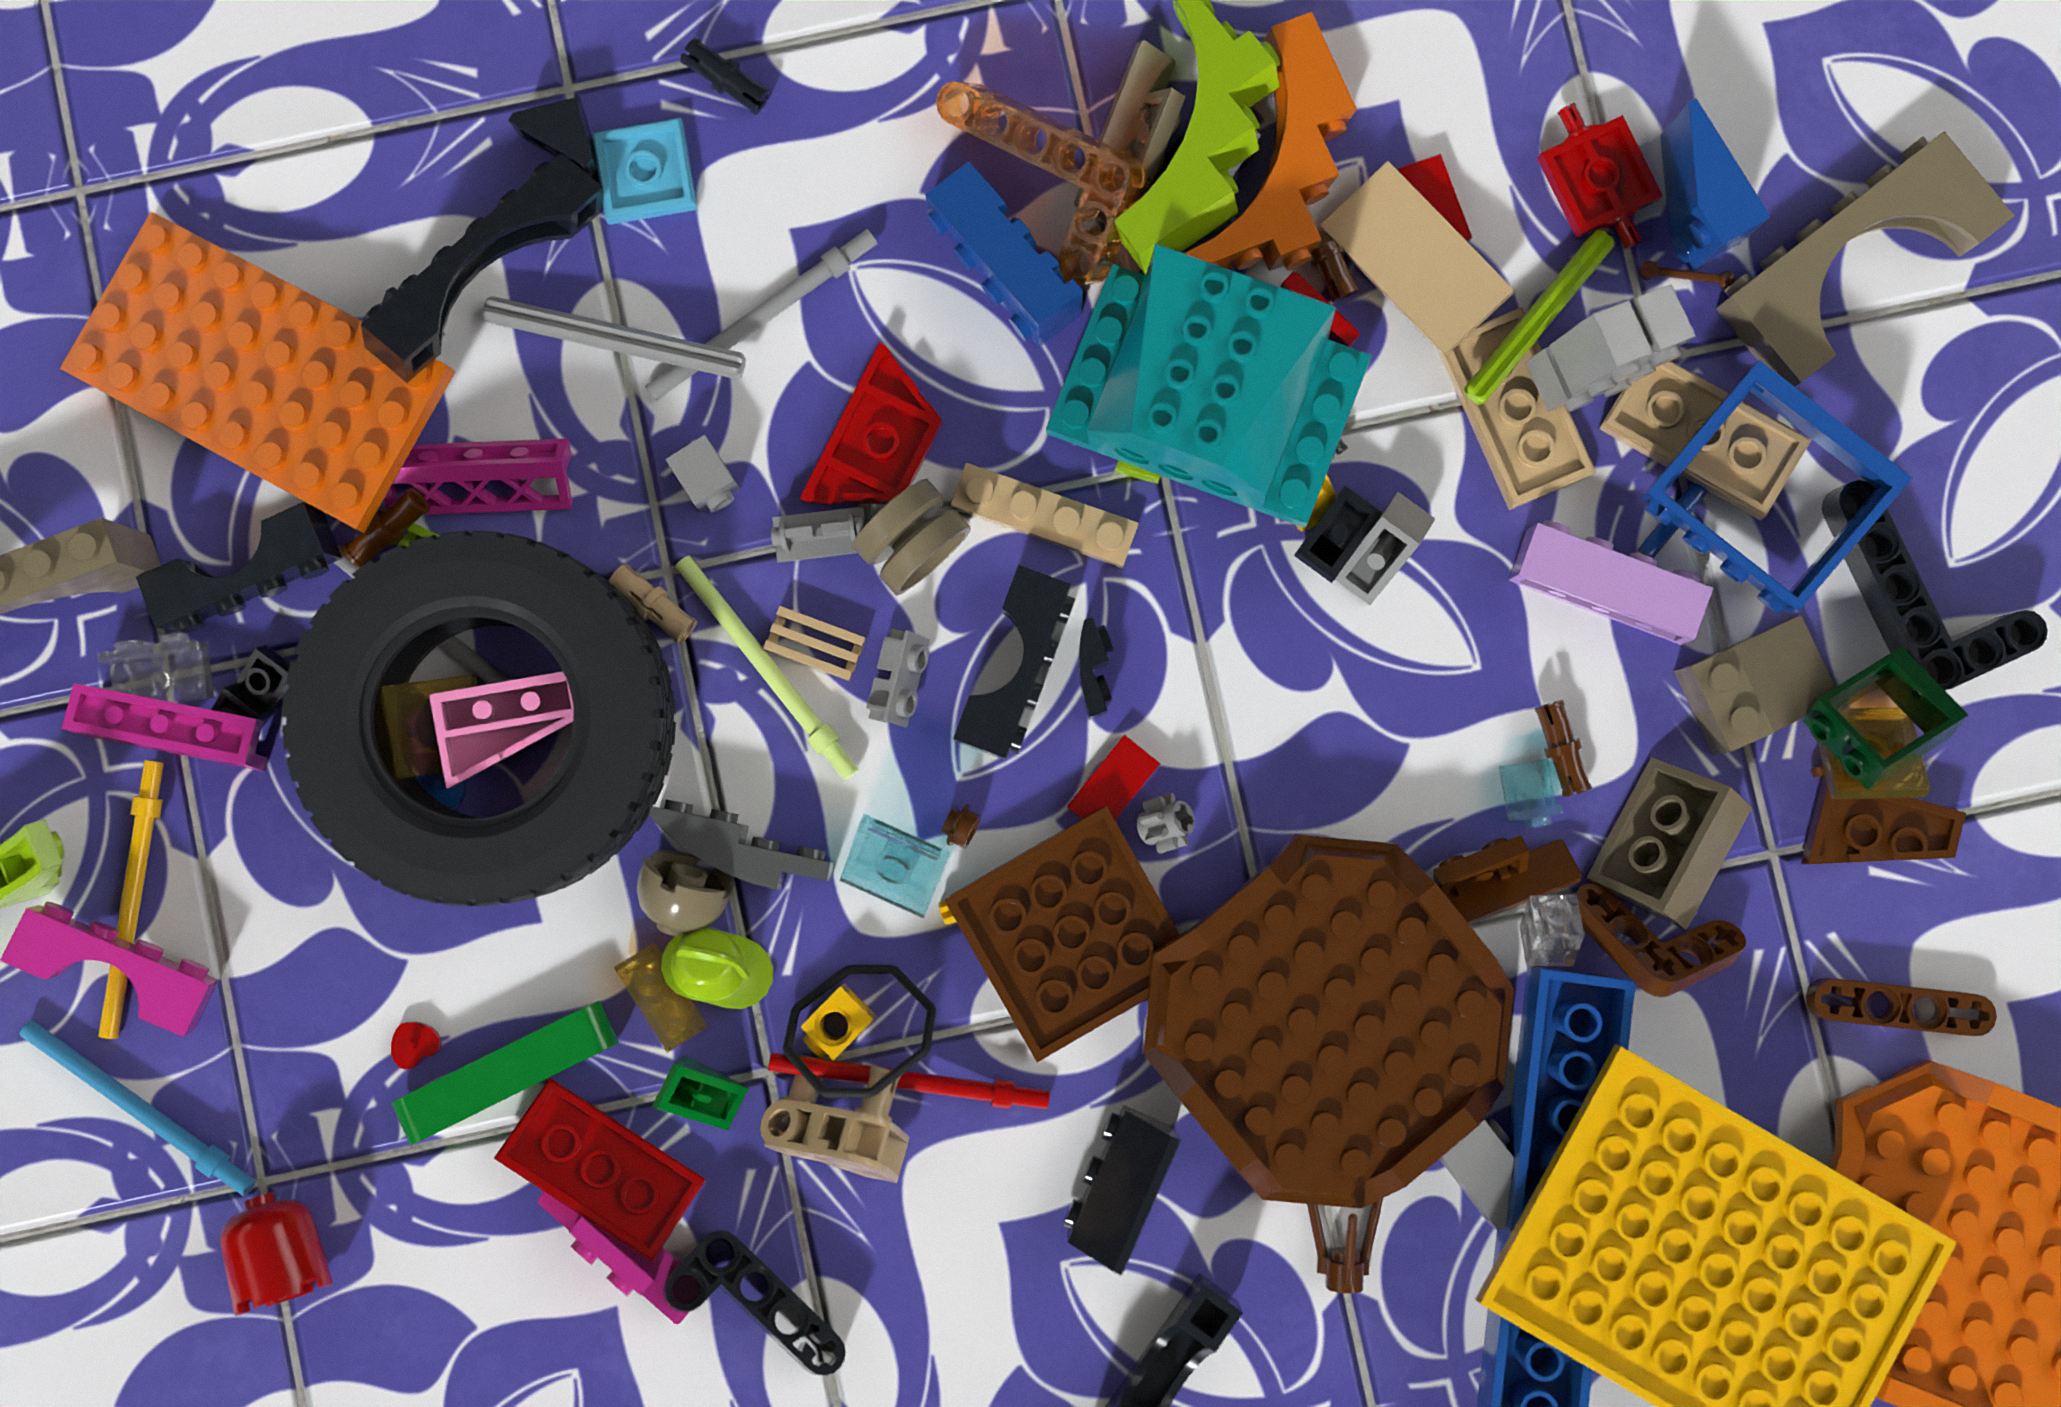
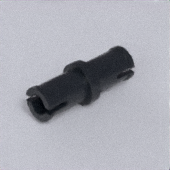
M696 37L687 44L684 50L689 52V55L682 53L680 63L685 66L687 65L711 82V87L719 94L727 93L751 110L754 115H757L764 108L766 102L762 99H769L771 90L741 71L738 62L732 58L725 60L701 43Z

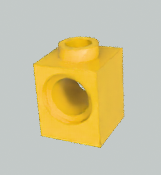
M844 983L800 1026L807 1033L803 1037V1041L820 1058L827 1054L834 1060L877 1015ZM838 1012L846 1018L848 1030L844 1036L833 1037L826 1032L824 1019L828 1013Z

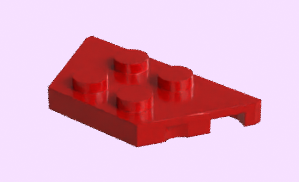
M879 342L800 496L802 502L806 504H888L913 484L943 421L931 404L919 392L918 387L909 375L903 371L886 345Z

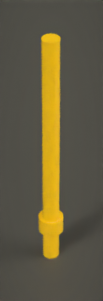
M144 760L139 795L133 796L130 812L131 815H135L116 929L120 931L117 936L118 938L134 944L154 820L155 818H160L163 799H158L164 762ZM111 964L98 1037L117 1039L128 977Z

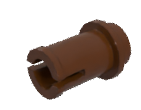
M1335 240L1315 248L1311 253L1313 260L1310 262L1312 267L1317 266L1331 296L1332 303L1342 300L1359 290L1343 259L1342 253L1345 250L1343 246L1338 247Z

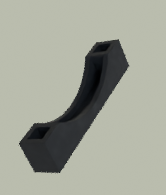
M562 152L551 162H543L538 165L524 185L517 191L515 189L508 191L500 199L496 209L485 218L479 217L468 226L461 239L452 246L447 245L441 248L427 268L418 275L413 274L407 277L392 298L383 305L377 304L366 313L360 324L364 347L408 383L441 354L443 332L450 310L462 290L472 279L500 257L522 247L546 241L572 239L602 212L603 186Z

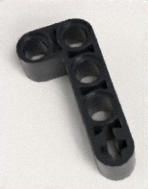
M720 1230L706 1236L668 1276L664 1283L662 1293L665 1303L669 1308L680 1313L697 1309L719 1287L810 1374L822 1376L833 1374L842 1366L845 1360V1345L839 1335L730 1232ZM712 1241H724L731 1248V1260L725 1267H714L707 1260L706 1250ZM748 1273H756L765 1281V1293L757 1301L748 1300L741 1293V1281ZM682 1276L694 1279L698 1285V1296L695 1301L687 1305L680 1304L672 1295L673 1283ZM783 1306H791L799 1315V1325L791 1334H784L776 1327L775 1316ZM811 1324L815 1327V1331L808 1336L817 1344L829 1342L831 1345L827 1352L831 1358L829 1363L818 1362L814 1364L812 1359L816 1353L806 1342L801 1343L798 1349L793 1345V1342L806 1334Z

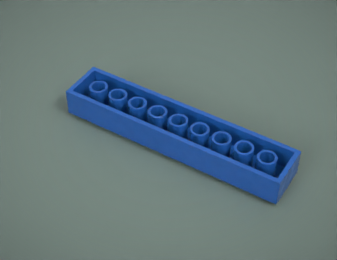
M1527 966L1508 1137L1511 1141L1506 1147L1514 1157L1507 1223L1503 1229L1496 1233L1493 1265L1614 1045L1629 1049L1636 983L1632 980ZM1488 1309L1477 1407H1589L1592 1369Z

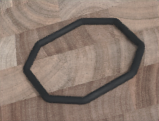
M848 965L794 1004L790 1011L783 1044L784 1055L821 1096L870 1098L876 1096L927 1056L931 1049L936 1008L897 966ZM849 974H892L927 1010L921 1048L870 1088H826L792 1049L800 1011Z

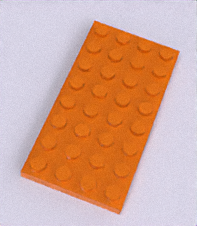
M150 212L60 367L61 370L362 533H365L456 372L448 365L434 359L412 380L406 383L364 347L360 325L362 323L361 320L153 212Z

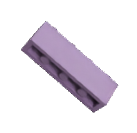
M1545 520L1543 524L1536 523L1526 530L1508 581L1679 645L1695 640L1713 591L1712 587L1700 583L1701 577L1697 574L1681 569H1674L1672 573L1656 567L1657 561L1649 556L1639 553H1630V556L1618 553L1613 551L1614 545L1597 537H1587L1584 540L1570 535V528L1558 522Z

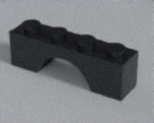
M302 502L261 521V537L255 554L243 568L233 574L214 577L199 563L177 558L136 576V580L155 627L176 631L178 635H183L203 628L205 626L204 620L217 614L219 616H228L242 611L247 607L245 602L257 596L267 598L278 595L288 589L287 583L300 577L302 579H311L321 576L330 570L329 564L343 558L324 512L308 503Z
M1018 565L1002 610L1003 614L1015 625L1022 638L1024 653L1021 665L1012 680L997 691L981 695H969L953 737L955 742L1003 760H1007L1010 751L1016 754L1019 753L1028 729L1020 726L1026 708L1033 711L1036 708L1044 686L1036 682L1042 665L1051 667L1060 643L1052 639L1058 622L1067 624L1076 598L1068 596L1071 587L1070 583Z
M1199 1273L1105 1407H1170L1191 1373L1205 1358L1216 1353L1243 1314L1238 1301Z

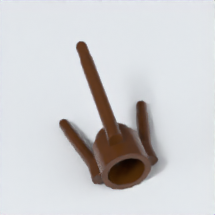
M1383 1198L1372 1203L1361 1251L1356 1249L1358 1217L1352 1213L1348 1217L1345 1247L1332 1248L1331 1256H1328L1318 1205L1307 1204L1317 1252V1273L1326 1274V1289L1338 1293H1359L1363 1291L1364 1276L1369 1275L1370 1255L1380 1218Z

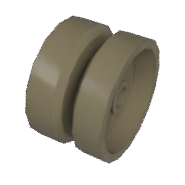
M928 479L916 482L892 499L863 527L852 543L854 550L868 565L878 564L886 560L879 577L896 596L905 593L933 572L959 547L971 531L969 524L956 510L944 511L937 515L942 507L943 496Z

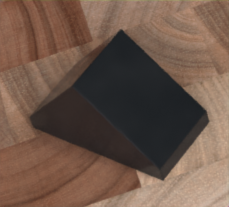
M576 97L512 113L508 121L521 138L554 157L562 152L589 176L597 180L599 177L587 116Z

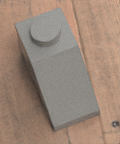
M1397 492L1335 580L1371 605L1420 545L1435 518Z
M1492 1118L1488 1122L1483 1119L1477 1128L1439 1160L1485 1220L1497 1231H1500L1507 1223L1514 1157L1505 1147L1511 1140Z

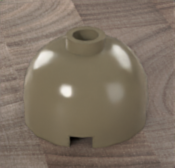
M672 850L653 851L651 860L647 855L643 858L638 874L636 890L639 904L644 913L653 922L657 923V928L661 932L672 936H681L684 932H695L710 927L724 912L735 885L732 876L716 868L713 869V872L695 866L700 859L692 854Z

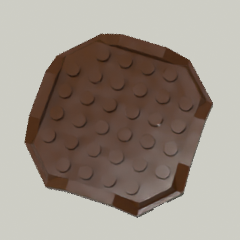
M1295 833L1263 869L1193 927L1151 953L1147 1016L1144 1021L1141 1052L1262 1200L1349 1208H1363L1407 1187L1477 1128L1505 1088L1514 987L1496 957L1442 890L1395 843Z

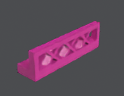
M569 438L414 444L384 497L386 509L398 500L394 484H410L423 493L422 496L430 506V511L423 515L571 509L573 501L567 474V468L572 455ZM537 478H555L559 495H542L529 485ZM490 480H502L515 490L509 497H497L485 489L484 486ZM443 482H456L469 492L464 498L451 499L438 490Z
M77 683L73 684L62 729L87 737L259 771H265L268 758L255 753L263 724L261 720Z

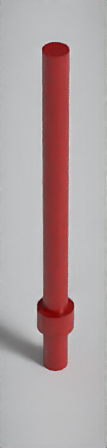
M770 1053L768 1071L803 1076L783 1053ZM799 1056L818 1078L867 1085L871 1067H876ZM906 1071L901 1075L896 1089L989 1101L991 1107L1010 1109L1011 1105L1047 1109L1050 1098L1048 1090L1014 1086V1081L994 1078L993 1083L912 1071Z

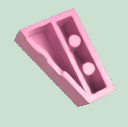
M563 671L429 695L446 789L462 783L573 723V702Z

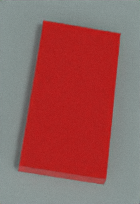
M551 1078L545 1083L494 1157L495 1160L651 1262L654 1261L706 1182L705 1178Z

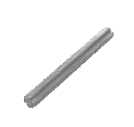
M494 296L486 299L483 308V317L492 324L729 378H741L746 365V358L741 352Z

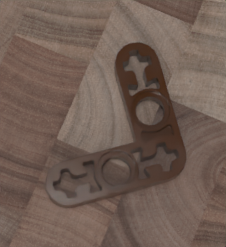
M1588 883L1580 886L1569 906V912L1574 921L1642 990L1656 997L1670 996L1732 966L1738 960L1747 943L1743 932L1737 926L1725 920L1707 922L1662 943L1612 892L1598 884ZM1620 933L1628 936L1636 945L1633 946L1622 942L1615 934ZM1712 942L1716 944L1714 949L1711 946ZM1680 952H1687L1693 955L1701 964L1688 961Z

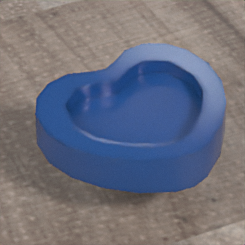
M442 763L426 767L417 777L419 783L428 793L451 809L456 808L465 796L466 780L452 788L446 789Z

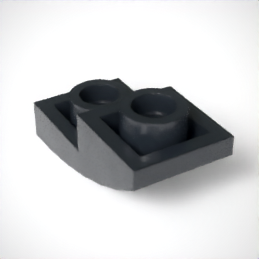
M1093 617L1084 620L1078 654L1080 688L1089 720L1105 715L1108 711L1105 703L1112 701V696L1104 676L1095 677L1093 670L1106 666L1109 662L1107 653L1114 651L1106 627L1104 625L1096 627Z
M266 645L255 648L235 684L223 688L211 710L263 721V728L282 703L284 693H289L290 685L285 683L290 663Z

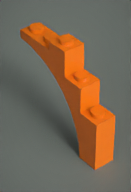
M1312 12L1271 26L1263 43L1267 41L1273 47L1280 60V66L1277 67L1280 87L1273 91L1276 107L1275 144L1265 181L1256 198L1241 217L1215 238L1184 254L1226 269L1236 265L1238 270H1243L1264 259L1269 271L1281 266H1285L1288 271L1310 261V254L1322 240L1306 206L1325 198L1329 194L1328 189L1338 177L1339 172L1325 141L1332 140L1346 131V124L1357 108Z

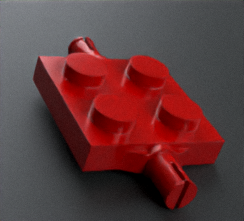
M1576 103L1563 107L1558 111V115L1569 136L1561 144L1541 152L1537 160L1576 239L1599 228L1614 226L1625 250L1638 245L1643 241V238L1632 216L1638 210L1658 202L1663 194L1624 116L1622 115L1605 124L1586 126L1576 107Z

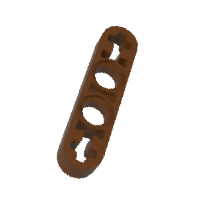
M1820 978L1812 982L1806 993V1004L1811 1013L1816 1017L1836 1022L1965 1036H1983L1991 1031L1997 1019L1996 1009L1988 998L1966 992L1836 978ZM1832 989V993L1835 995L1853 997L1852 1006L1834 1004L1830 1008L1829 1005L1822 1003V994H1830ZM1875 991H1881L1888 999V1009L1884 1015L1875 1018L1869 1014L1866 1002L1870 994ZM1927 996L1932 1000L1935 1011L1929 1021L1921 1023L1914 1016L1913 1006L1918 998ZM1950 1008L1966 1010L1972 1008L1979 1010L1978 1020L1973 1019L1969 1021L1963 1018L1949 1017Z

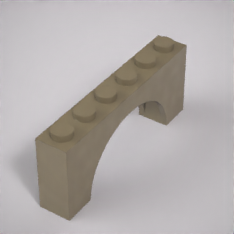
M1945 131L1931 142H1928L1922 136L1900 154L1905 162L1893 170L1889 164H1886L1865 181L1866 185L1870 188L1860 197L1854 191L1850 192L1830 208L1834 217L1823 225L1818 218L1794 236L1799 244L1792 250L1787 252L1783 246L1779 247L1759 263L1764 269L1761 274L1752 280L1746 273L1724 290L1729 298L1717 307L1716 310L1758 361H1762L1794 387L1802 383L1837 355L1829 344L1822 327L1820 294L1831 262L1848 241L1868 232L1882 229H1909L1938 239L1960 257L2015 217Z
M101 517L0 555V615L18 608L66 596L95 592H117L123 594L139 588L136 576L161 566L151 535Z

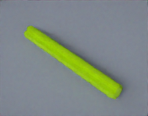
M1601 229L1595 230L1464 387L1466 397L1477 405H1482L1490 398L1614 247V239Z

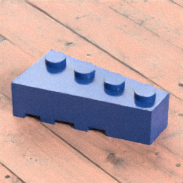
M969 161L925 194L929 210L925 213L927 220L940 236L947 232L957 246L953 248V251L962 265L968 271L975 268L985 281L981 283V287L989 299L996 306L1003 303L1013 315L1009 322L1022 340L1026 341L1031 338L1039 348L1081 316L1083 297L1081 287L1073 279L1065 284V279L1058 269L1060 265L1048 250L1040 255L1035 251L1034 248L1037 245L1028 227L1020 218L1013 217L1011 220L1006 218L1004 214L1008 212V208L1004 200Z

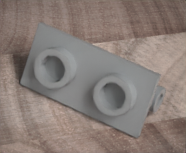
M863 506L772 517L773 528H771V538L773 546L776 547L777 563L856 554L857 552L852 547V543L865 526Z
M891 629L889 637H884L877 669L889 671L891 675L889 680L874 677L866 706L867 709H870L869 719L885 723L889 722L908 728L910 717L917 708L918 697L916 692L921 672L925 670L929 660V639L908 630L904 632L896 629Z

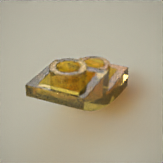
M654 942L615 966L614 969L640 1009L643 1018L666 1053L706 1029L707 1026L692 1000L676 994L666 984L661 971L663 954Z

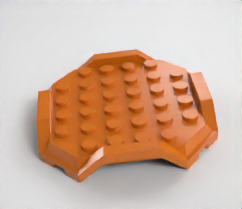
M1926 1059L1894 1073V1077L1877 1085H1867L1836 1099L1835 1149L1828 1167L1957 1242L1882 1383L1876 1398L1897 1407H2061V1108L1998 1083Z

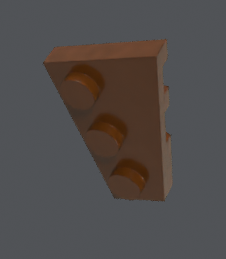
M1825 775L1822 779L1801 864L1955 858L1966 813L1876 787L1867 791L1859 782L1834 775Z

